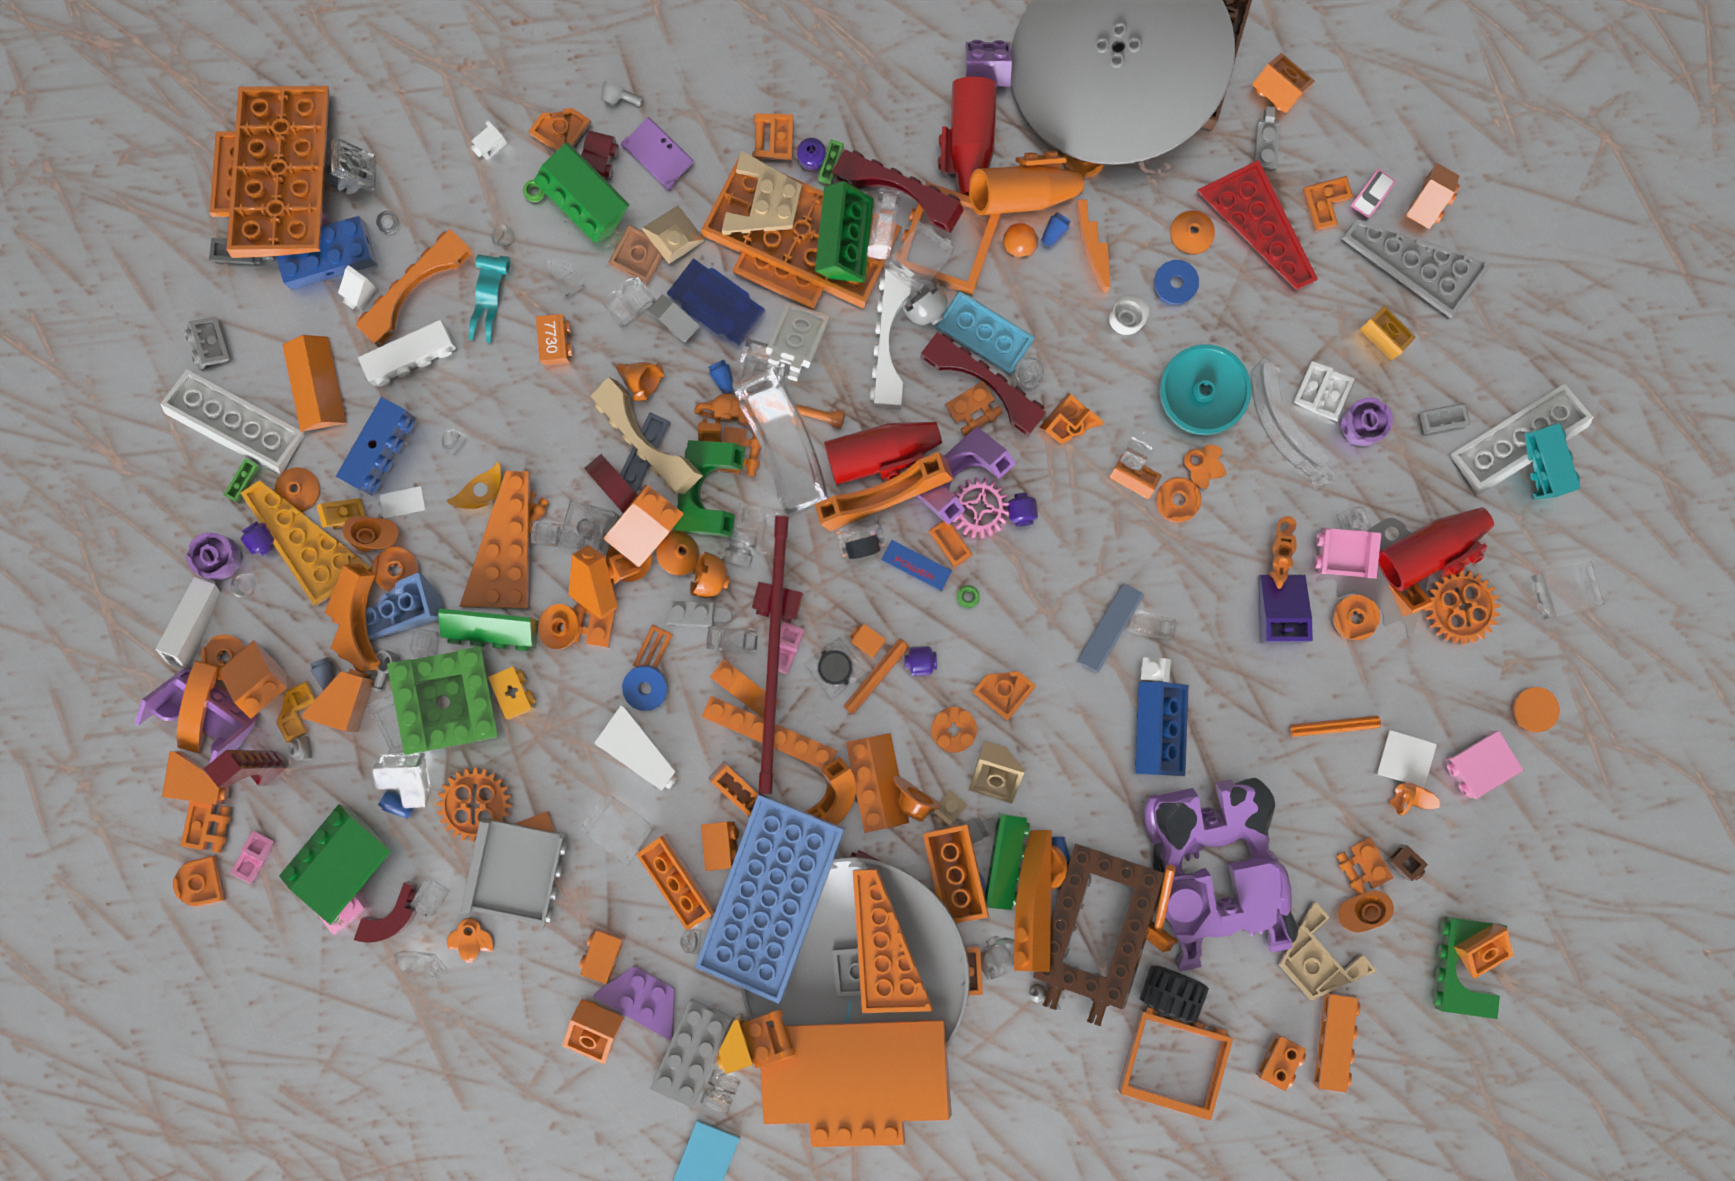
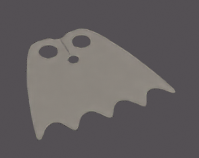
M1395 518L1385 519L1367 531L1381 533L1380 550L1411 534L1406 529V525ZM1390 526L1396 527L1399 531V537L1394 541L1388 540L1385 536V531ZM1379 565L1377 579L1334 574H1320L1317 577V581L1328 578L1334 579L1337 582L1338 597L1354 593L1374 601L1383 613L1385 626L1399 620L1406 625L1408 637L1411 638L1420 611L1402 616L1389 588V582L1381 572ZM1429 576L1417 583L1425 593Z

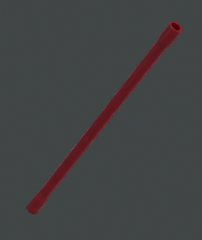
M775 516L774 524L775 543L759 794H772L773 788L772 768L788 516Z

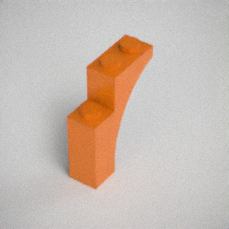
M360 564L343 565L324 612L332 618L334 623L339 625L330 648L338 653L341 659L350 662L358 671L377 670L381 661L372 648L366 626L367 598L375 575Z

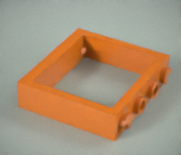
M929 182L925 183L927 187L929 185L937 187L941 193L947 196L948 194L955 195L960 199L962 206L973 209L970 196ZM918 204L917 209L912 208L909 221L912 222L910 229H905L901 240V242H904L902 251H897L894 262L897 263L896 271L912 272L914 277L931 283L938 282L943 287L955 291L960 290L967 295L973 296L1001 214H990L968 281H964L906 261L924 212L921 205Z
M1147 1007V1010L1140 1009L1118 1091L1125 1096L1211 1121L1233 1038L1227 1035V1030L1214 1027V1030L1205 1028L1206 1024L1198 1021L1191 1022L1190 1024L1178 1018L1160 1015L1156 1009ZM1146 1019L1220 1041L1203 1105L1129 1084Z

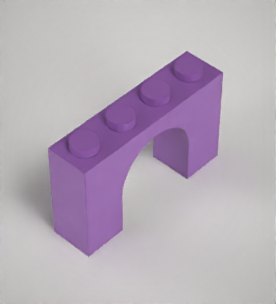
M977 426L944 455L948 460L953 479L959 472L972 466H982L1000 479L1016 464L1003 446ZM952 481L917 495L921 502L948 525L965 511L957 497L949 491Z

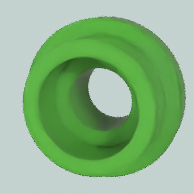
M533 180L525 183L523 194L528 201L538 202L544 198L545 192ZM534 188L538 189V193L535 195L531 194Z
M966 585L959 589L957 601L962 607L972 608L979 602L980 595L975 587ZM965 593H970L972 595L971 601H966L964 599Z

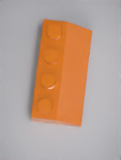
M891 733L846 742L851 771L856 782V795L864 833L909 823L908 816L902 812L899 806L901 790L893 781L894 776H900Z
M968 824L949 826L923 833L936 895L947 907L956 924L989 917Z

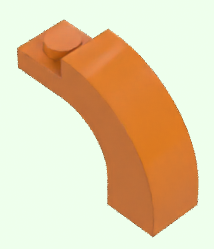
M838 757L821 769L827 783L826 792L819 803L806 811V813L836 825L848 814L856 795L854 775L841 757Z

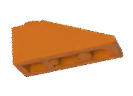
M723 659L710 678L764 718L766 691Z

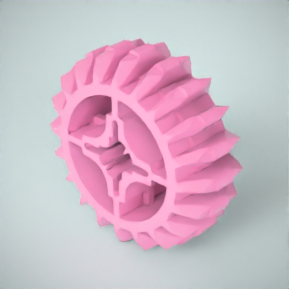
M975 477L974 485L967 479L965 481L967 488L959 484L958 489L961 493L953 491V494L965 510L973 514V524L968 522L962 513L952 522L960 521L956 526L957 530L962 526L966 527L963 531L964 535L969 530H972V538H975L976 533L980 532V537L983 539L985 531L988 532L989 536H993L992 528L999 532L1001 527L998 522L1004 525L1007 522L1001 516H1009V511L1003 510V508H1008L1009 503L1002 502L1008 495H999L1003 487L1000 486L995 490V481H992L990 486L986 485L987 478H984L982 484H979L978 477ZM979 490L976 500L962 501L968 493ZM986 492L994 497L998 508L986 502ZM980 498H982L981 503L983 504L982 507L985 506V510L981 511L977 519V512L973 506H977ZM997 515L991 523L979 526L982 516Z

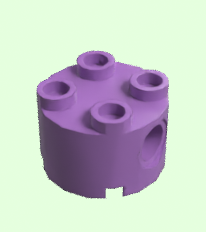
M1366 397L1356 401L1343 412L1341 419V429L1350 444L1357 446H1370L1377 443L1388 434L1393 425V415L1386 403L1383 404L1379 399L1373 397Z
M206 532L196 536L188 546L190 547L186 555L188 565L195 574L212 580H223L233 575L242 564L238 545L226 536Z

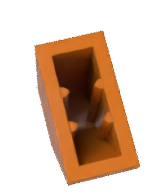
M587 545L572 554L568 596L602 619L615 611L618 605L605 556L590 545Z
M169 752L162 797L220 805L224 804L228 799L229 787L218 788L203 769L205 766L184 752Z

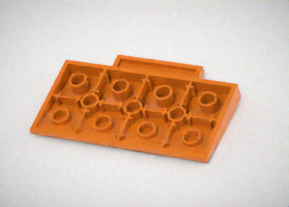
M328 86L238 87L235 131H216L209 212L212 217H229L226 250L232 258L281 256L320 251L329 106Z
M738 157L702 227V236L741 253L733 268L734 274L791 300L815 309L822 292L825 291L864 309L902 227L872 214L865 282L830 279L815 271L823 191L790 177L802 184L793 229L774 231L753 230L750 233L731 232L729 235L722 234V228L726 212L750 216L758 182L756 177L736 173Z
M945 1020L784 1025L790 1047L794 1049L795 1056L761 1068L764 1124L809 1123L811 1147L904 1145V1121L949 1120L952 1116ZM769 1026L776 1051L780 1053L782 1050L775 1027Z

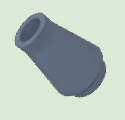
M328 657L310 663L312 668L310 671L322 690L334 679L332 662H329Z

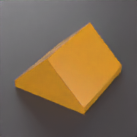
M1385 305L1359 329L1390 361L1400 355L1416 338Z

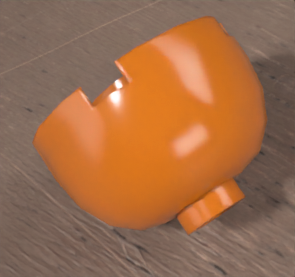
M708 552L701 554L693 572L695 574V582L691 581L689 592L690 595L696 597L712 598L717 596L722 588L726 589L730 576H727L725 562L714 554Z

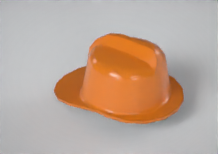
M356 516L347 520L343 526L345 540L362 552L391 546L399 535L396 524L391 520Z
M898 776L893 777L895 785L901 790L899 806L907 816L923 822L932 809H939L941 807L937 800L923 793L907 780Z
M1369 891L1349 898L1341 904L1338 910L1339 922L1345 929L1356 933L1379 928L1393 916L1394 905L1390 897L1382 891Z

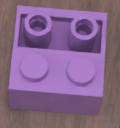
M972 40L971 42H966L965 77L989 78L994 80L997 86L1010 87L1012 68L1010 42L995 40L993 42Z

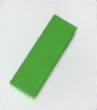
M830 139L826 158L818 176L819 183L829 186L833 184L834 175L832 170L843 153L844 143Z
M245 458L223 495L237 503H241L243 500L241 492L251 486L261 466Z

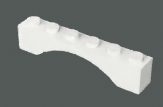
M885 270V277L880 276L879 290L884 291L883 299H878L877 312H882L881 321L877 320L876 334H880L879 343L875 342L874 356H878V363L873 365L872 378H876V386L871 387L870 400H874V407L901 409L903 382L896 373L891 361L889 337L896 316L910 300L912 272Z

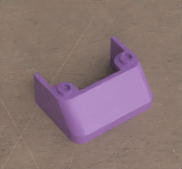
M191 668L182 669L142 699L135 720L136 725L139 726L153 714L165 721H172L179 717L180 706ZM217 684L210 690L202 729L216 740L212 743L210 749L212 757L209 763L225 750H238L255 726L257 714L250 719L233 702L230 694Z

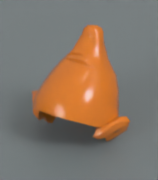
M651 362L619 363L616 366L625 385L634 393L632 400L635 401L647 400V397L655 392L660 379L664 377L663 367L660 362L656 365Z

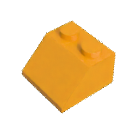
M741 1013L736 1015L716 1056L719 1068H724L725 1074L752 1066L754 1063L742 1025L744 1020Z

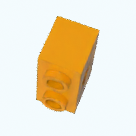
M512 666L488 677L505 719L511 720L535 709L533 703L536 700L532 691H527L524 684L527 679L522 669L518 670L517 667ZM511 687L518 689L515 693L516 697L509 695L512 692Z

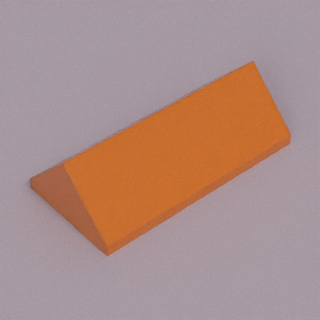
M301 335L282 344L300 432L346 424L328 337Z
M666 834L636 854L686 931L715 913L714 905Z

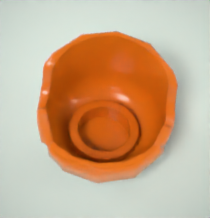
M1025 223L1013 224L1004 233L1003 244L1007 252L1015 257L1031 256L1038 247V235L1033 227Z

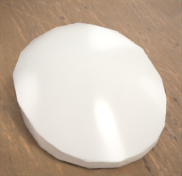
M1122 297L1116 302L1109 313L1110 325L1120 334H1133L1139 331L1146 323L1149 315V306L1140 297Z

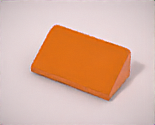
M1122 453L1110 478L1149 499L1162 475Z

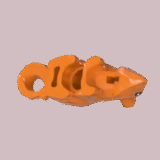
M731 394L718 395L711 402L697 404L694 409L696 415L705 418L718 419L731 423V419H738L737 423L742 426H747V419L749 418L760 422H766L770 419L755 400L748 403L741 401ZM703 410H709V411H711V412H713V413H708V412H705V411H703Z
M1291 516L1282 517L1277 523L1276 537L1272 546L1274 558L1273 571L1270 572V577L1273 578L1278 589L1283 586L1288 578V570L1294 564L1292 555L1297 549L1296 537L1292 535L1297 523ZM1287 523L1288 528L1281 532V525Z

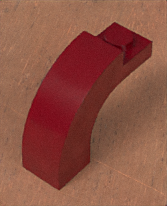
M602 454L584 468L622 513L637 496L634 490Z

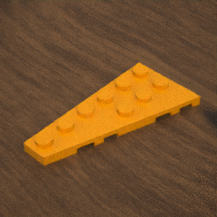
M259 480L241 492V495L258 521L267 525L274 537V546L314 606L321 604L331 597L343 565L360 564L367 570H372L370 565L264 482Z

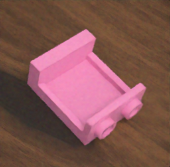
M1321 528V532H1318L1316 544L1319 546V554L1315 556L1314 568H1317V573L1377 579L1381 533Z
M1491 731L1484 735L1485 738L1455 756L1446 758L1448 771L1453 777H1457L1460 782L1459 788L1466 797L1477 799L1524 771L1500 731Z

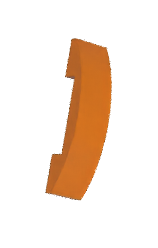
M201 661L194 662L186 683L179 711L177 748L201 753L205 731L202 729L210 690L215 687L219 666Z

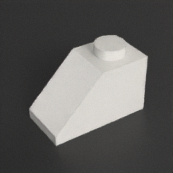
M348 265L338 293L344 297L342 302L352 309L358 307L363 311L378 289L366 277Z

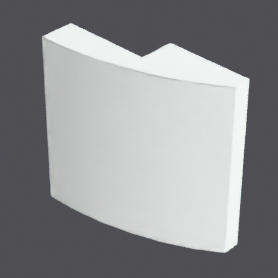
M1312 361L1294 403L1338 422L1355 383V378L1334 372L1333 368Z
M1390 730L1377 774L1401 781L1402 783H1413L1425 788L1437 744Z

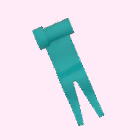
M477 254L475 265L476 268H480V273L476 283V303L469 323L468 339L473 340L478 320L484 313L485 308H487L485 334L486 342L491 343L492 325L498 311L499 285L502 274L507 275L509 273L510 257L501 255L493 257Z

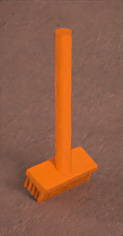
M1173 865L1166 866L1155 923L1152 921L1147 940L1161 950V952L1171 951L1173 945L1178 941L1163 929L1176 869Z

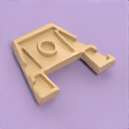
M741 151L736 173L758 178L750 216L726 212L722 234L729 235L731 232L750 233L753 230L774 231L793 229L802 184Z
M1315 901L1311 903L1298 927V936L1296 941L1291 943L1292 948L1285 950L1278 962V965L1309 1000L1318 998L1338 989V987L1355 982L1359 978L1371 975L1377 971L1363 954H1360L1343 969L1315 938L1313 933L1330 918Z

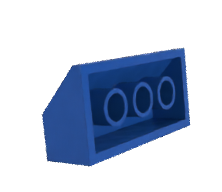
M1139 682L1136 774L1185 776L1189 685L1167 682Z

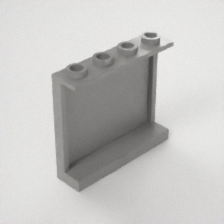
M483 817L479 822L461 912L470 914L471 911L522 920L541 924L540 928L543 929L546 922H550L553 909L549 908L551 900H555L558 886H554L556 877L560 878L563 867L559 860L560 855H565L568 842L564 841L565 834Z

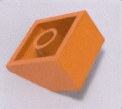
M1280 53L1267 64L1252 85L1256 88L1258 94L1271 100L1276 109L1287 113L1315 80L1283 53Z
M581 999L570 1020L562 1046L605 1064L620 1031L624 1017L616 1012L599 1007L593 1002Z

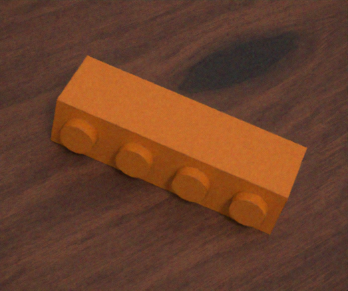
M1332 992L1324 995L1313 1084L1319 1089L1347 1093V1087L1351 1086L1352 1074L1349 1072L1350 1063H1353L1355 1058V1051L1352 1049L1358 1032L1355 1021L1356 1016L1360 1014L1358 998L1352 995Z

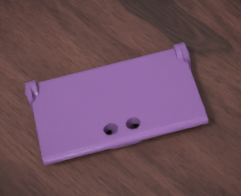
M647 117L629 137L627 136L621 142V146L626 148L665 186L664 188L667 191L672 189L680 176L694 163V160L650 117Z

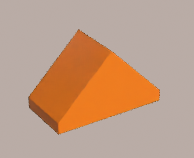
M1417 583L1401 592L1389 584V588L1402 616L1413 614L1433 605L1432 600Z

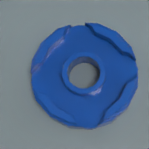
M1171 260L1164 263L1154 277L1155 291L1162 301L1170 305H1181L1188 302L1195 296L1199 287L1197 271L1190 263L1183 260ZM1171 278H1180L1182 286L1180 288L1173 287L1170 283Z
M643 665L633 668L625 676L622 684V693L626 702L633 708L640 711H651L659 707L666 699L668 686L664 674L659 669L650 665ZM640 683H648L651 687L650 693L645 694L641 692Z

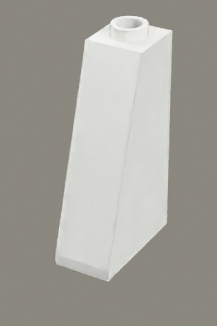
M194 577L156 647V651L167 664L180 669L191 667L220 595V591L213 580L205 577L203 579Z
M621 705L594 744L661 791H664L666 787L670 789L677 780V777H675L677 770L631 712Z

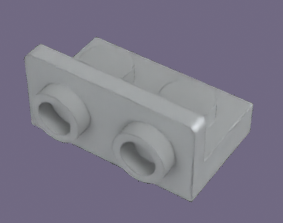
M217 317L189 321L187 329L184 331L187 343L192 345V361L194 364H198L199 370H203L206 365L228 362L229 356Z

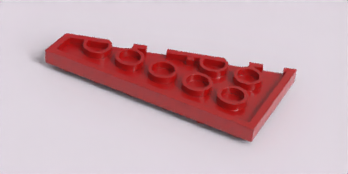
M1259 160L1197 190L1296 291L1318 280Z

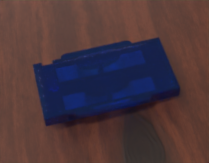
M694 258L667 292V295L679 303L685 312L717 335L722 334L738 347L765 313V309L750 299L748 292L714 268L708 269Z

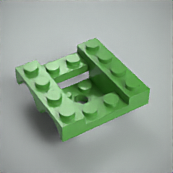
M481 646L413 660L408 659L387 663L404 756L498 737ZM440 696H446L450 700L449 706L445 709H440L436 705V701Z

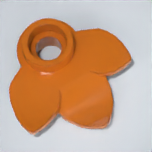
M1206 445L1201 450L1191 449L1185 454L1184 464L1190 470V478L1195 485L1202 489H1207L1210 479H1218L1227 474L1225 467L1218 460L1222 454V448L1216 445ZM1197 457L1199 460L1198 464H1193L1191 458Z
M465 918L459 923L456 930L450 932L447 938V948L458 949L460 957L465 962L471 963L477 957L479 950L488 952L493 950V939L488 931L481 929V925L476 919ZM470 927L473 932L468 933L465 931V928Z

